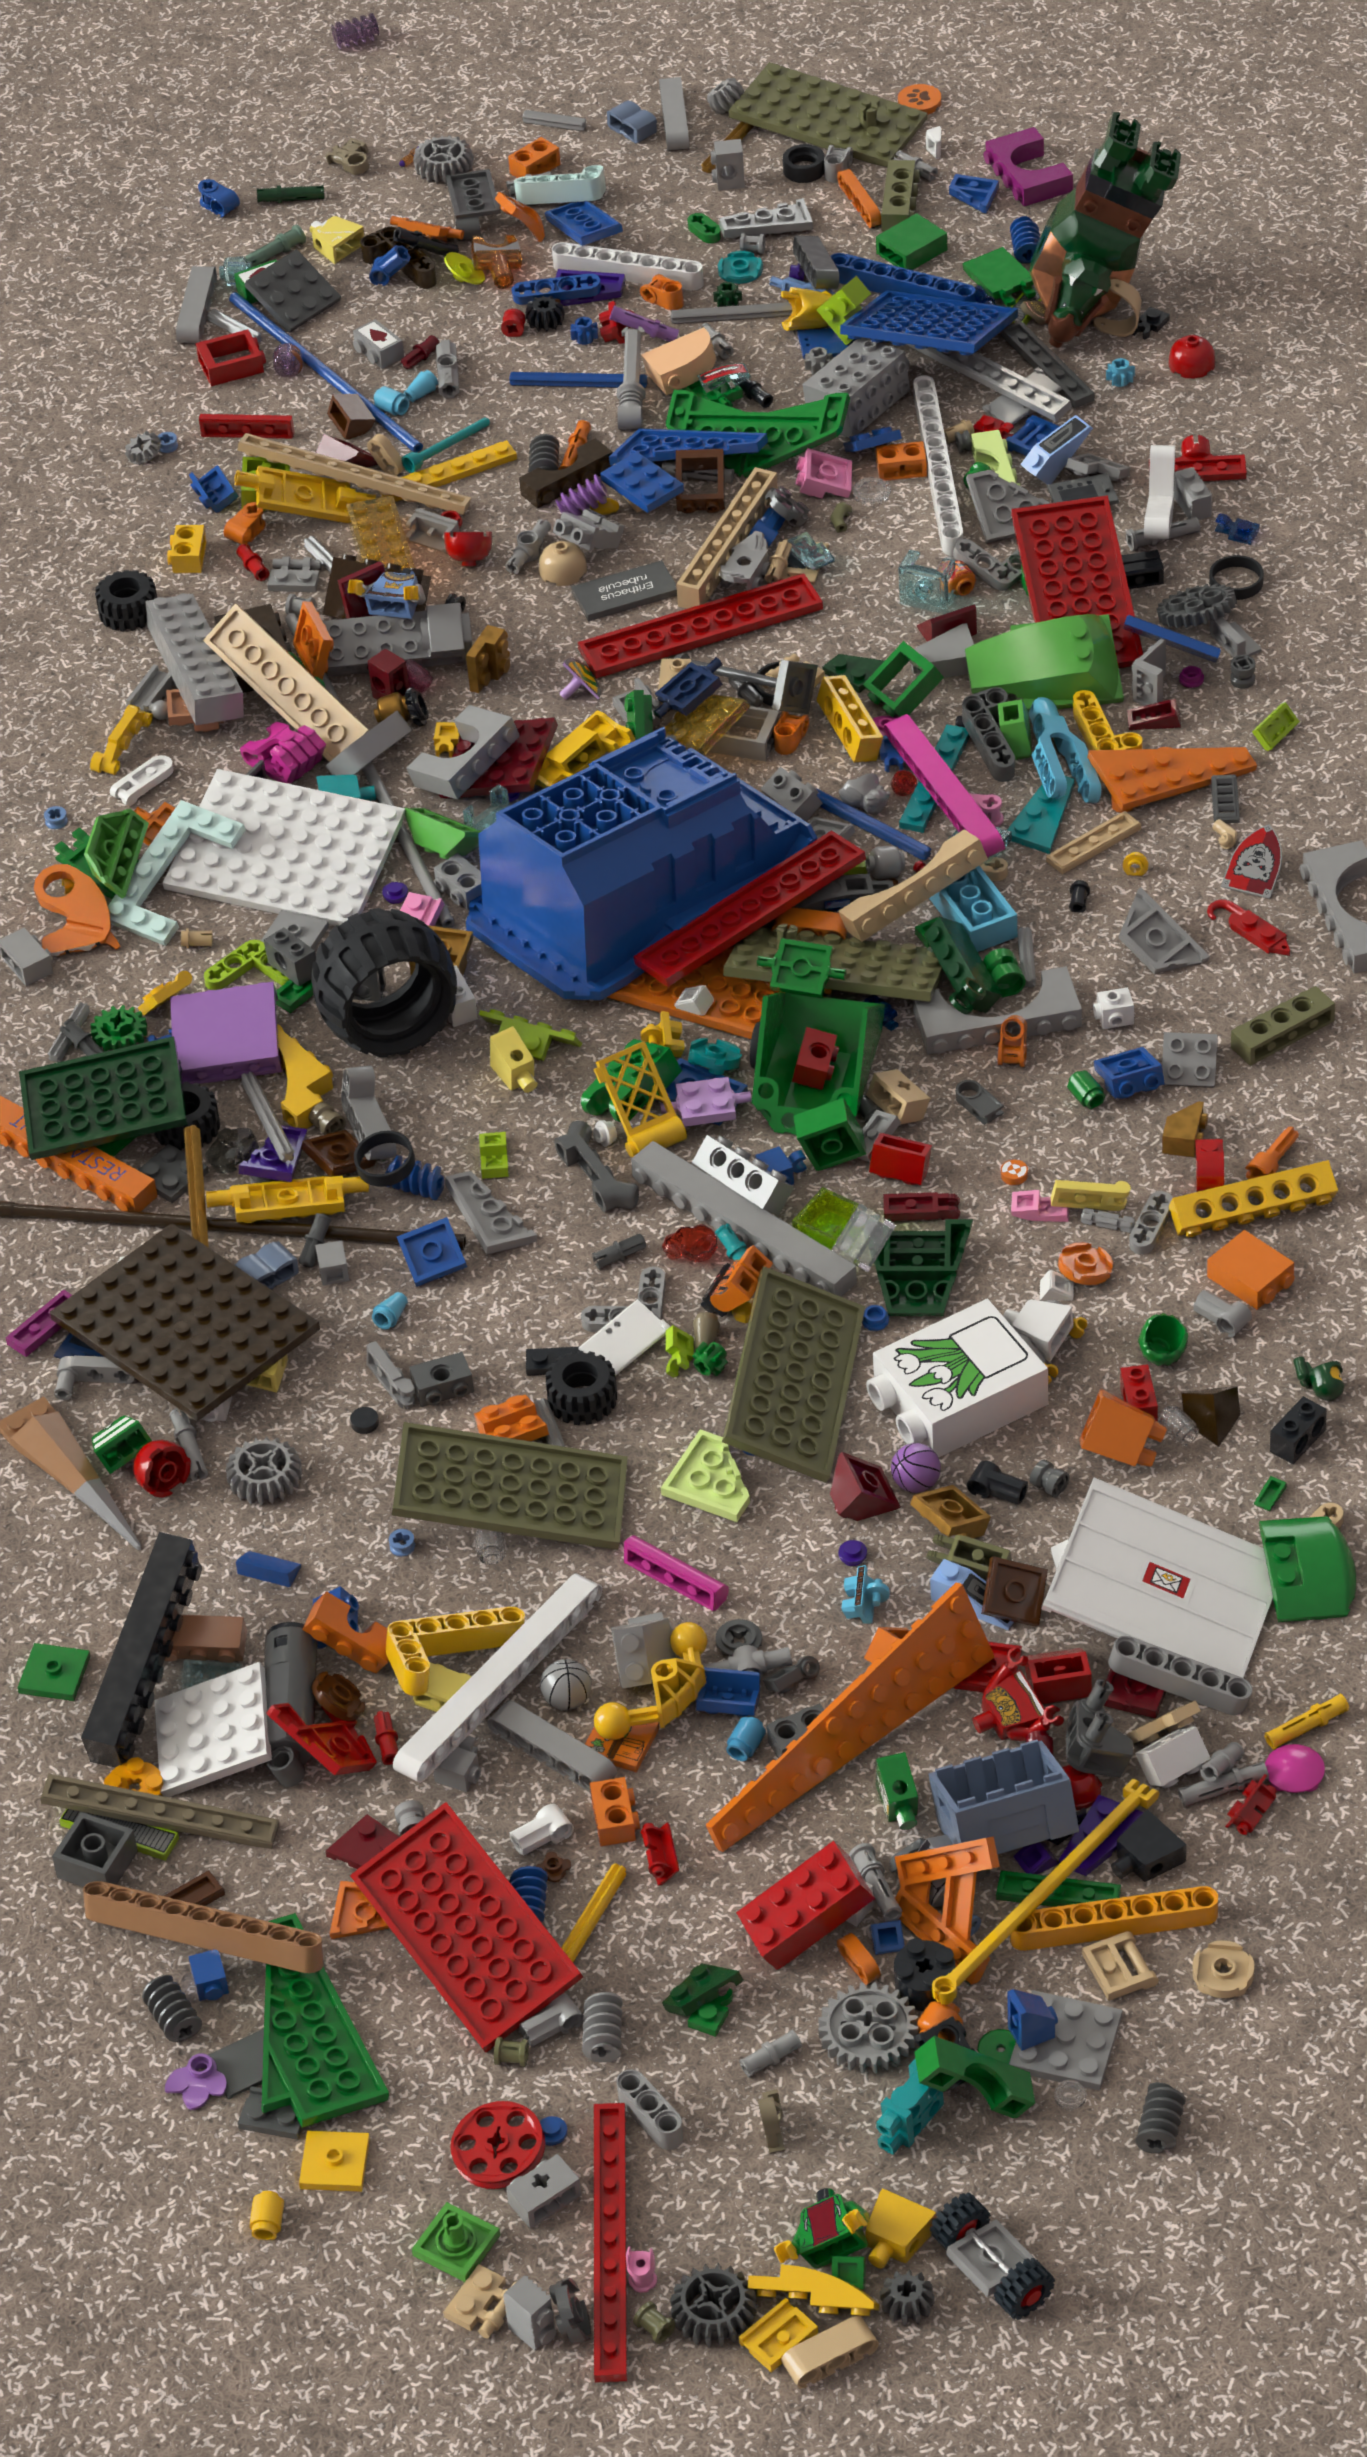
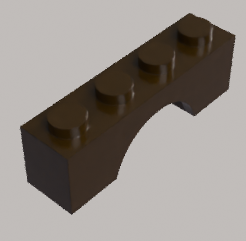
M595 438L577 447V460L571 466L554 471L537 468L519 477L521 496L537 509L545 504H550L553 500L561 497L560 493L569 494V488L576 489L578 483L584 485L586 484V479L590 482L594 480L595 474L598 477L601 476V472L613 466L610 465L609 456L613 452Z

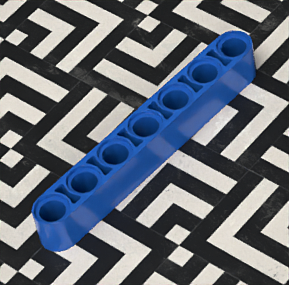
M835 253L830 256L838 268L839 283L846 285L857 276L869 291L881 294L886 290L976 302L975 287L970 284L845 253Z

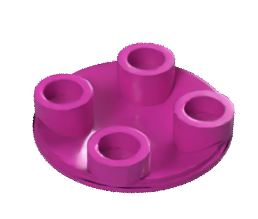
M1299 1744L1284 1745L1275 1749L1269 1754L1265 1762L1269 1774L1268 1780L1277 1791L1291 1793L1312 1792L1318 1788L1325 1773V1765L1321 1756L1313 1749Z

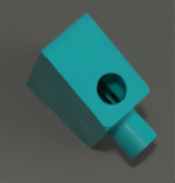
M356 775L316 776L318 790L368 801L376 800L374 785L359 788Z

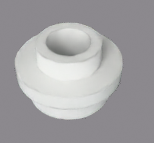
M605 1120L596 1123L593 1130L595 1140L604 1147L610 1146L617 1139V1131L611 1121L606 1122Z

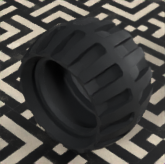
M374 908L370 909L369 912L356 913L348 917L347 921L340 926L336 925L329 932V936L324 943L321 942L316 952V962H313L312 967L314 999L323 1020L331 1031L348 1046L367 1055L371 1053L377 1057H388L389 1055L396 1054L401 1056L410 1053V1050L419 1046L423 1047L431 1041L430 1039L438 1031L441 1032L450 1013L453 1014L455 1008L457 977L446 946L428 925L400 910L391 909L388 911ZM403 961L416 963L411 977L394 993L371 1003L360 1004L352 1002L359 986L378 970Z

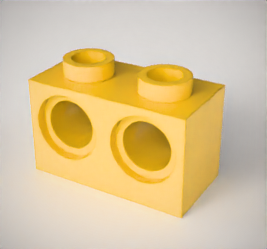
M204 525L175 526L174 535H170L171 550L167 552L168 565H172L173 573H202L207 544Z

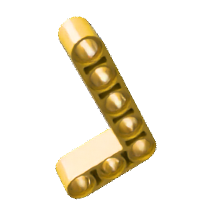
M501 1607L395 1621L387 1627L386 1655L402 1690L411 1696H421L427 1693L429 1686L430 1662L427 1657L501 1647L524 1624L525 1613L517 1607Z

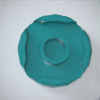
M749 251L731 252L727 254L726 258L723 259L722 257L717 265L719 276L724 281L734 284L752 282L761 276L763 272L762 259L759 256L758 258L755 257L754 253Z

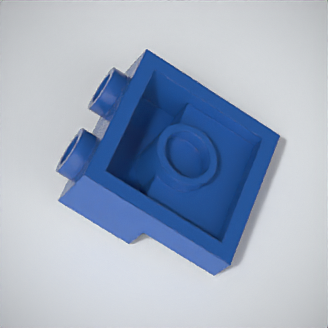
M1144 1047L1093 1061L1095 1071L1104 1079L1105 1089L1115 1099L1128 1098L1140 1091H1152L1165 1084L1162 1065Z

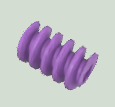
M595 474L594 483L586 479L585 488L581 484H577L578 492L569 488V497L563 492L560 493L562 501L559 502L555 499L560 512H568L580 516L582 511L590 509V506L594 509L598 508V501L601 504H605L607 502L606 496L609 498V495L601 479Z

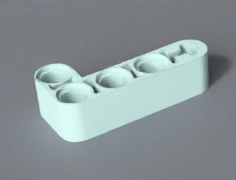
M601 165L587 166L583 169L582 173L524 176L514 180L516 200L525 205L595 201L601 199L606 190L604 169Z

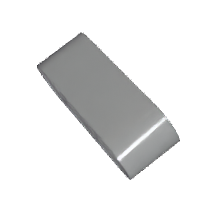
M633 2069L621 2072L616 2080L619 2102L625 2103L626 2111L659 2147L666 2150L678 2148L683 2142L682 2118L679 2113L642 2073Z

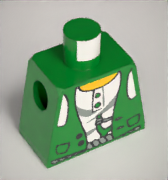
M902 1752L877 1758L876 1788L888 1822L897 1820L901 1830L914 1828L917 1825L915 1816L918 1815V1794L906 1753Z

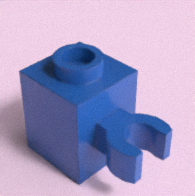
M780 1146L755 1155V1158L769 1165L768 1171L772 1172L774 1169L787 1176L785 1182L790 1185H794L793 1172L800 1173L807 1169L803 1162L806 1156L802 1150H797L790 1154L789 1157H786Z

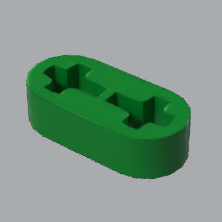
M694 213L687 218L689 231L703 242L711 244L720 241L721 229L708 216L703 213Z

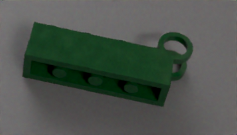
M939 916L924 933V936L956 991L950 995L949 1000L954 1008L963 1014H970L973 1009L987 1013L1002 994L962 924ZM956 999L960 1000L966 1006V1008L962 1006Z

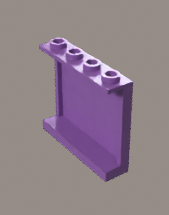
M274 982L234 986L232 988L170 997L172 1036L175 1038L178 1059L181 1062L182 1084L184 1082L203 1084L241 1078L243 1073L248 1074L249 1072H253L255 1076L282 1072L276 1011L278 995Z

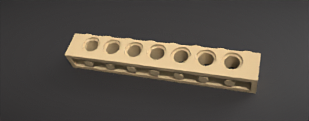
M756 467L753 469L677 582L678 607L688 609L707 603L722 580L719 576L720 567L725 565L732 555V548L747 538L759 519L761 520L770 507L769 503L772 500L770 498L765 499V495L771 488L778 489L777 472Z

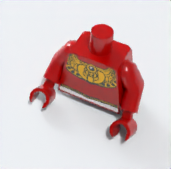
M1015 1647L1009 1650L1007 1654L1009 1662L1002 1664L983 1691L981 1704L983 1713L972 1718L974 1727L979 1734L993 1728L1001 1740L1009 1738L1013 1741H1026V1736L1031 1732L1038 1730L1048 1731L1051 1724L1061 1726L1064 1723V1718L1060 1715L1053 1719V1715L1059 1712L1060 1708L1054 1705L1044 1708L1022 1671H1016L1015 1668L1017 1666L1022 1667L1028 1663V1656L1025 1655L1016 1662L1015 1657L1021 1651L1020 1648Z

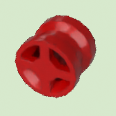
M515 308L505 311L501 324L502 333L507 337H520L524 331L525 314Z

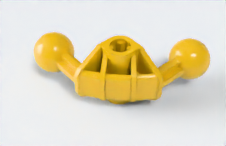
M684 1622L672 1631L670 1636L671 1648L678 1657L683 1659L661 1660L652 1666L651 1675L656 1706L628 1710L624 1705L617 1702L603 1704L594 1715V1727L600 1736L608 1740H617L624 1737L631 1726L659 1722L660 1729L665 1728L668 1723L681 1716L682 1712L691 1702L696 1700L699 1691L706 1684L705 1670L701 1663L700 1655L706 1649L707 1635L700 1625L693 1622Z

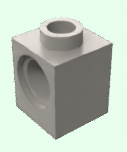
M342 1240L315 1245L322 1286L349 1281Z

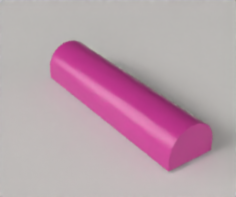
M635 1535L630 1536L624 1541V1563L712 1611H716L727 1599L729 1587Z

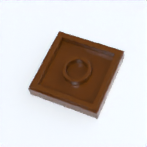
M347 1130L302 1141L301 1149L330 1177L357 1171L354 1153L359 1142ZM364 1155L360 1167L362 1169L370 1168L375 1165L376 1160H367Z
M991 1557L981 1614L1029 1626H1039L1048 1569L999 1557Z

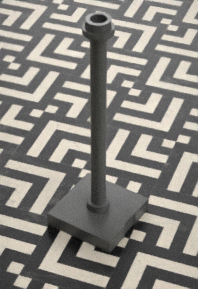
M682 653L676 655L674 659H690V656ZM691 659V662L697 666H707L709 664ZM781 660L778 678L724 666L719 667L712 674L774 687L775 694L772 709L809 714L818 665Z

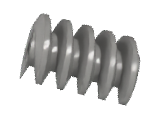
M596 1993L589 1996L584 2002L582 2052L584 2056L594 2062H613L621 2055L619 2049L621 2048L620 2038L622 2030L620 2028L622 2026L621 2007L623 2000L615 1993Z

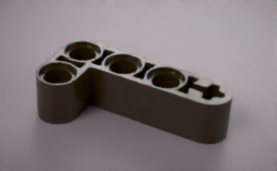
M385 227L361 239L362 260L365 263L373 264L377 257L384 256L395 245H402L408 250L411 258L400 270L422 289H429L437 284L435 263L421 249H413L408 244L394 241L393 235L395 229H397L396 227Z

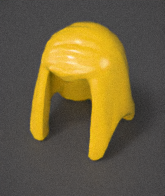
M790 287V291H781V297L787 299L792 306L791 315L782 322L783 329L791 331L818 329L828 326V323L816 309L827 301L832 294L828 291L818 292Z

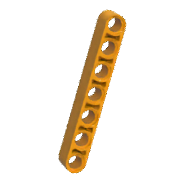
M1200 1886L1035 1909L1010 1934V1943L1017 1950L1027 1951L1105 1940L1127 1931L1131 1932L1134 1936L1206 1926L1214 1923L1218 1918V1894L1211 1887Z

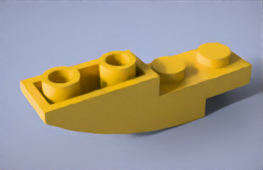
M781 2264L780 2277L748 2275V2289L757 2290L758 2297L776 2298V2292H788V2298L807 2299L808 2294H811L810 2305L819 2307V2313L838 2314V2309L840 2308L851 2309V2315L870 2316V2310H880V2304L856 2286L838 2277L814 2269Z

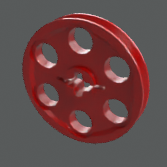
M511 2101L490 2102L475 2108L459 2122L451 2139V2155L459 2173L471 2184L486 2189L506 2188L515 2178L524 2176L535 2169L540 2163L545 2151V2135L537 2116L529 2108ZM491 2116L494 2118L490 2126L481 2127L478 2125L479 2121L484 2117ZM515 2116L525 2118L519 2126L512 2127L509 2125V2121ZM499 2134H500V2137H501V2140H502L503 2143L499 2144L498 2148L496 2149V2152H497V2155H496L493 2146H496L497 2143H498V2141L500 2140V2138H499ZM527 2139L537 2141L531 2149L524 2150L520 2148L521 2144ZM466 2140H474L476 2142L475 2146L470 2150L464 2151L460 2149V2145ZM507 2163L518 2164L514 2172L509 2174L502 2172V2168ZM476 2164H487L484 2172L480 2174L471 2172Z

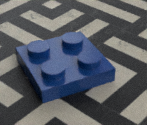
M891 426L871 430L872 435L868 432L849 436L850 441L843 443L846 452L859 451L902 439L900 429L892 430Z
M448 1217L397 1236L416 1287L467 1267Z

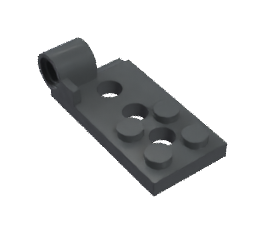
M490 169L446 175L456 229L464 230L463 239L458 240L464 241L481 238L478 217L501 214L499 203L495 200L497 195Z

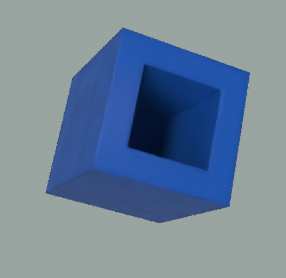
M214 1949L188 1956L199 2001L206 1999L217 2000L222 1995L229 1993L226 1975L218 1950Z

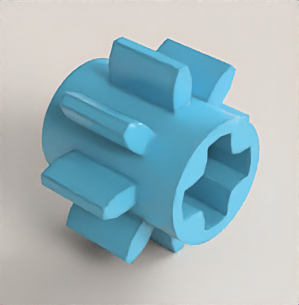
M1118 358L1113 360L1112 364H1108L1106 380H1112L1113 386L1122 387L1126 386L1129 382L1133 383L1135 366H1129L1128 360Z

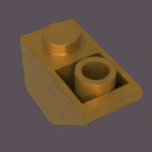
M1198 1101L1167 1117L1162 1136V1154L1195 1157L1196 1139H1203L1204 1134L1201 1132V1129L1206 1130L1208 1123V1113H1204V1102Z

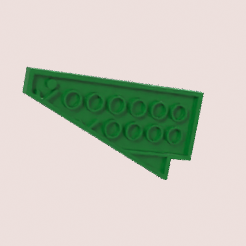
M296 1913L268 1921L304 1930ZM266 1964L262 2112L265 2113L291 2105L303 2128L388 2101L389 2091L324 1967L314 1973H302Z

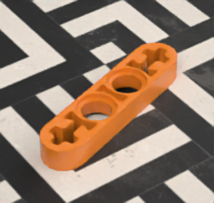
M850 169L839 171L837 179L840 188L849 200L852 199L851 203L858 212H861L860 215L869 228L881 225V213L877 205Z

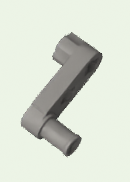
M65 1356L59 1362L57 1370L58 1381L54 1395L57 1399L69 1400L72 1396L74 1382L76 1381L130 1384L134 1381V1377L106 1357Z

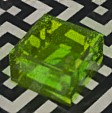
M822 1187L792 1220V1227L844 1257L866 1233L863 1219H868V1208Z

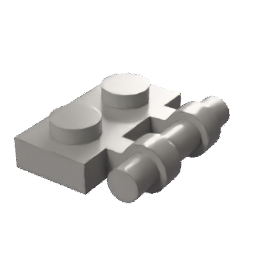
M283 556L282 559H273V568L281 569H271L268 591L316 592L319 570L312 569H321L322 561L313 560L312 557L291 559L290 556Z

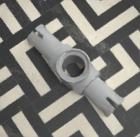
M539 519L532 530L522 531L517 535V546L513 551V556L505 564L508 572L518 574L525 563L534 561L539 557V548L543 544V538L551 530V524L547 520L543 522V519Z
M743 1645L735 1649L733 1656L728 1657L727 1660L703 1664V1666L707 1668L759 1672L761 1679L763 1673H767V1670L791 1666L792 1660L789 1647L763 1652V1650L758 1651L754 1646Z

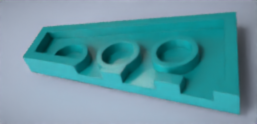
M1065 776L1067 781L1066 793L1059 799L1047 797L1044 787L1041 785L1006 830L1005 839L1050 854L1058 834L1059 825L1064 817L1065 808L1068 805L1075 785L1074 779Z

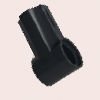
M985 1460L978 1464L966 1486L972 1495L976 1496V1494L982 1495L981 1498H987L991 1495L1018 1505L1025 1498L1028 1482L1002 1473L996 1464Z

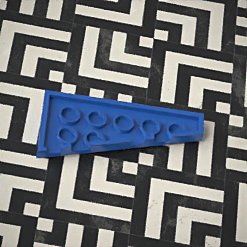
M639 428L609 456L610 465L616 464L635 452L640 453L651 462L663 460L676 461V450L723 449L724 455L738 453L753 454L759 452L768 443L767 433Z

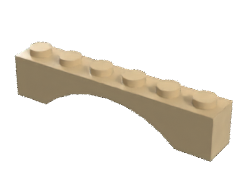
M965 829L945 841L935 857L912 877L887 890L859 897L838 912L847 932L863 942L987 861L988 858L980 839Z

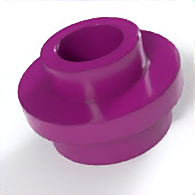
M1187 666L1180 673L1179 682L1188 688L1199 687L1204 682V674L1197 666Z

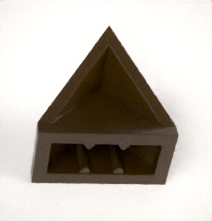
M1238 1386L1181 1392L1184 1421L1219 1447L1240 1416Z

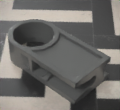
M964 1080L957 1084V1102L982 1124L985 1125L1004 1114L1001 1110L1004 1105L977 1081ZM965 1090H974L978 1092L976 1095L970 1097L963 1096L960 1094L962 1091Z

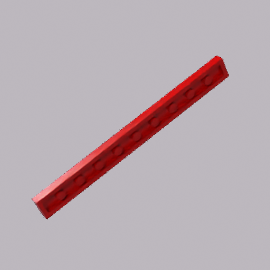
M625 2103L594 2104L595 2383L627 2381Z

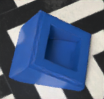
M901 1920L871 1924L869 1926L875 1955L898 1952L905 1947Z

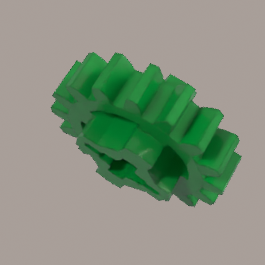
M122 1005L120 1009L111 1006L110 1012L102 1010V1016H95V1022L90 1024L92 1040L99 1047L103 1046L104 1052L109 1049L115 1050L137 1045V1042L144 1043V1036H148L146 1017H143L141 1011L135 1012V1007L126 1010L125 1005Z

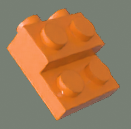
M526 1394L510 1397L504 1403L489 1405L482 1408L480 1412L474 1413L480 1434L533 1441L549 1435L547 1424L537 1415L535 1404Z

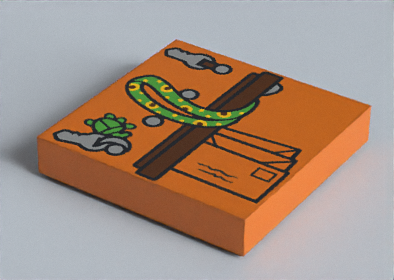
M659 1722L631 1726L628 1733L617 1740L603 1738L594 1727L585 1745L607 1757L616 1767L637 1773L660 1729Z

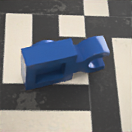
M883 736L880 747V760H884L885 771L890 772L891 765H897L899 771H903V758L891 744L888 737Z

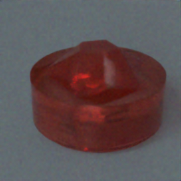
M900 770L894 774L890 785L896 794L908 796L914 792L917 786V779L911 772Z

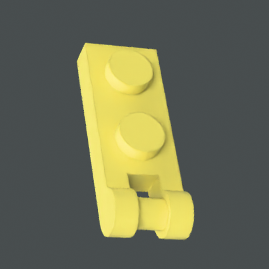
M1055 1180L1050 1197L1051 1206L1120 1211L1126 1206V1197L1129 1196L1131 1187L1125 1181H1118L1116 1184Z

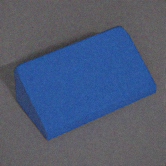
M252 1551L246 1552L236 1561L237 1573L239 1575L286 1587H291L301 1568L299 1563Z

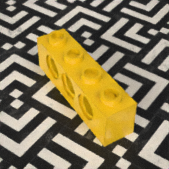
M846 675L823 677L816 701L854 763L877 761L883 736Z

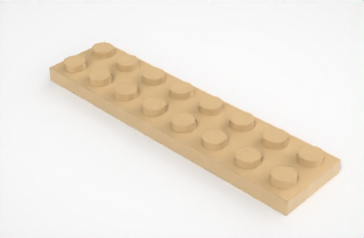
M236 603L203 640L296 730L304 725L314 729L326 743L323 756L329 762L370 731Z

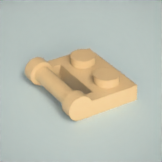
M1128 1931L1082 1948V1955L1108 2001L1142 1988L1146 1990L1156 1986L1159 1982L1155 1972L1149 1970L1137 1949L1135 1937ZM1118 1950L1126 1952L1138 1975H1131Z

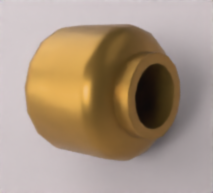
M395 692L377 700V708L374 709L377 722H382L395 711H398L407 722L410 713L407 710L405 696Z

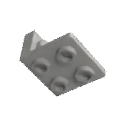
M1162 638L1154 645H1151L1132 665L1133 701L1143 706L1163 701V678L1166 676V640Z
M1164 1032L1162 1059L1164 1085L1214 1087L1218 1035Z

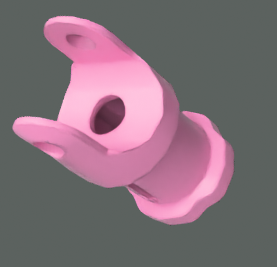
M629 2246L626 2252L627 2271L630 2274L628 2278L629 2285L636 2292H648L657 2283V2275L654 2273L655 2258L653 2249L650 2248V2252L631 2251V2246Z

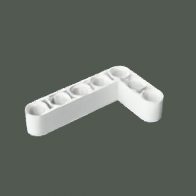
M1151 445L1149 498L1144 520V538L1169 539L1174 509L1175 446Z

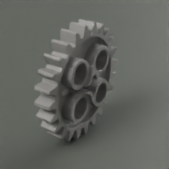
M863 1982L860 1983L859 1990H855L851 1985H848L847 1994L838 1990L837 2000L829 1998L828 2007H822V2017L818 2018L819 2039L822 2042V2049H828V2057L833 2058L837 2056V2065L839 2066L847 2061L849 2071L858 2065L860 2066L861 2073L865 2072L867 2066H871L874 2073H877L878 2065H882L886 2070H889L890 2061L899 2065L900 2055L910 2056L909 2048H915L916 2046L913 2037L919 2033L917 2026L918 2016L915 2015V2006H909V1998L904 1997L900 1999V1990L898 1989L890 1994L889 1985L887 1984L881 1990H878L876 1982H873L870 1989H866Z

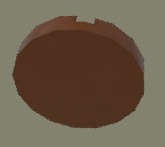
M326 1671L320 1673L314 1679L311 1686L313 1695L326 1711L344 1721H355L362 1715L366 1707L365 1701L361 1702V1693L351 1681L340 1674L328 1675Z

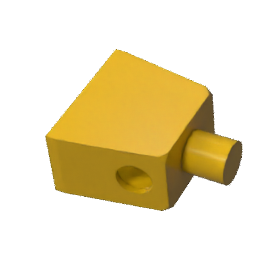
M882 2188L865 2230L868 2247L873 2249L868 2256L869 2262L881 2269L886 2266L890 2258L907 2263L931 2236L930 2227L933 2226L931 2224L933 2219H936V2212Z

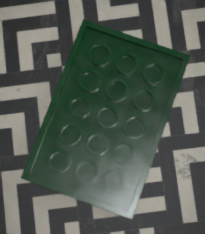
M174 1036L19 1071L28 1152L31 1160L188 1125L177 1045Z

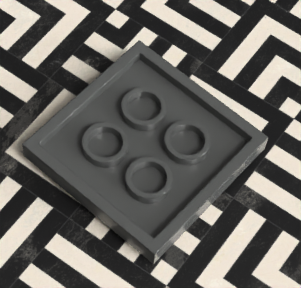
M297 249L245 282V287L289 333L341 300V295Z

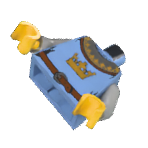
M409 568L402 569L401 573L385 572L377 581L369 586L363 585L361 580H349L348 593H356L358 596L364 597L370 615L412 619L417 604L421 605L426 600L423 587L418 584L417 577Z

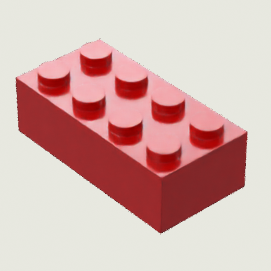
M833 1840L737 1911L736 1914L762 1958L778 1970L872 1902L875 1897L849 1854Z

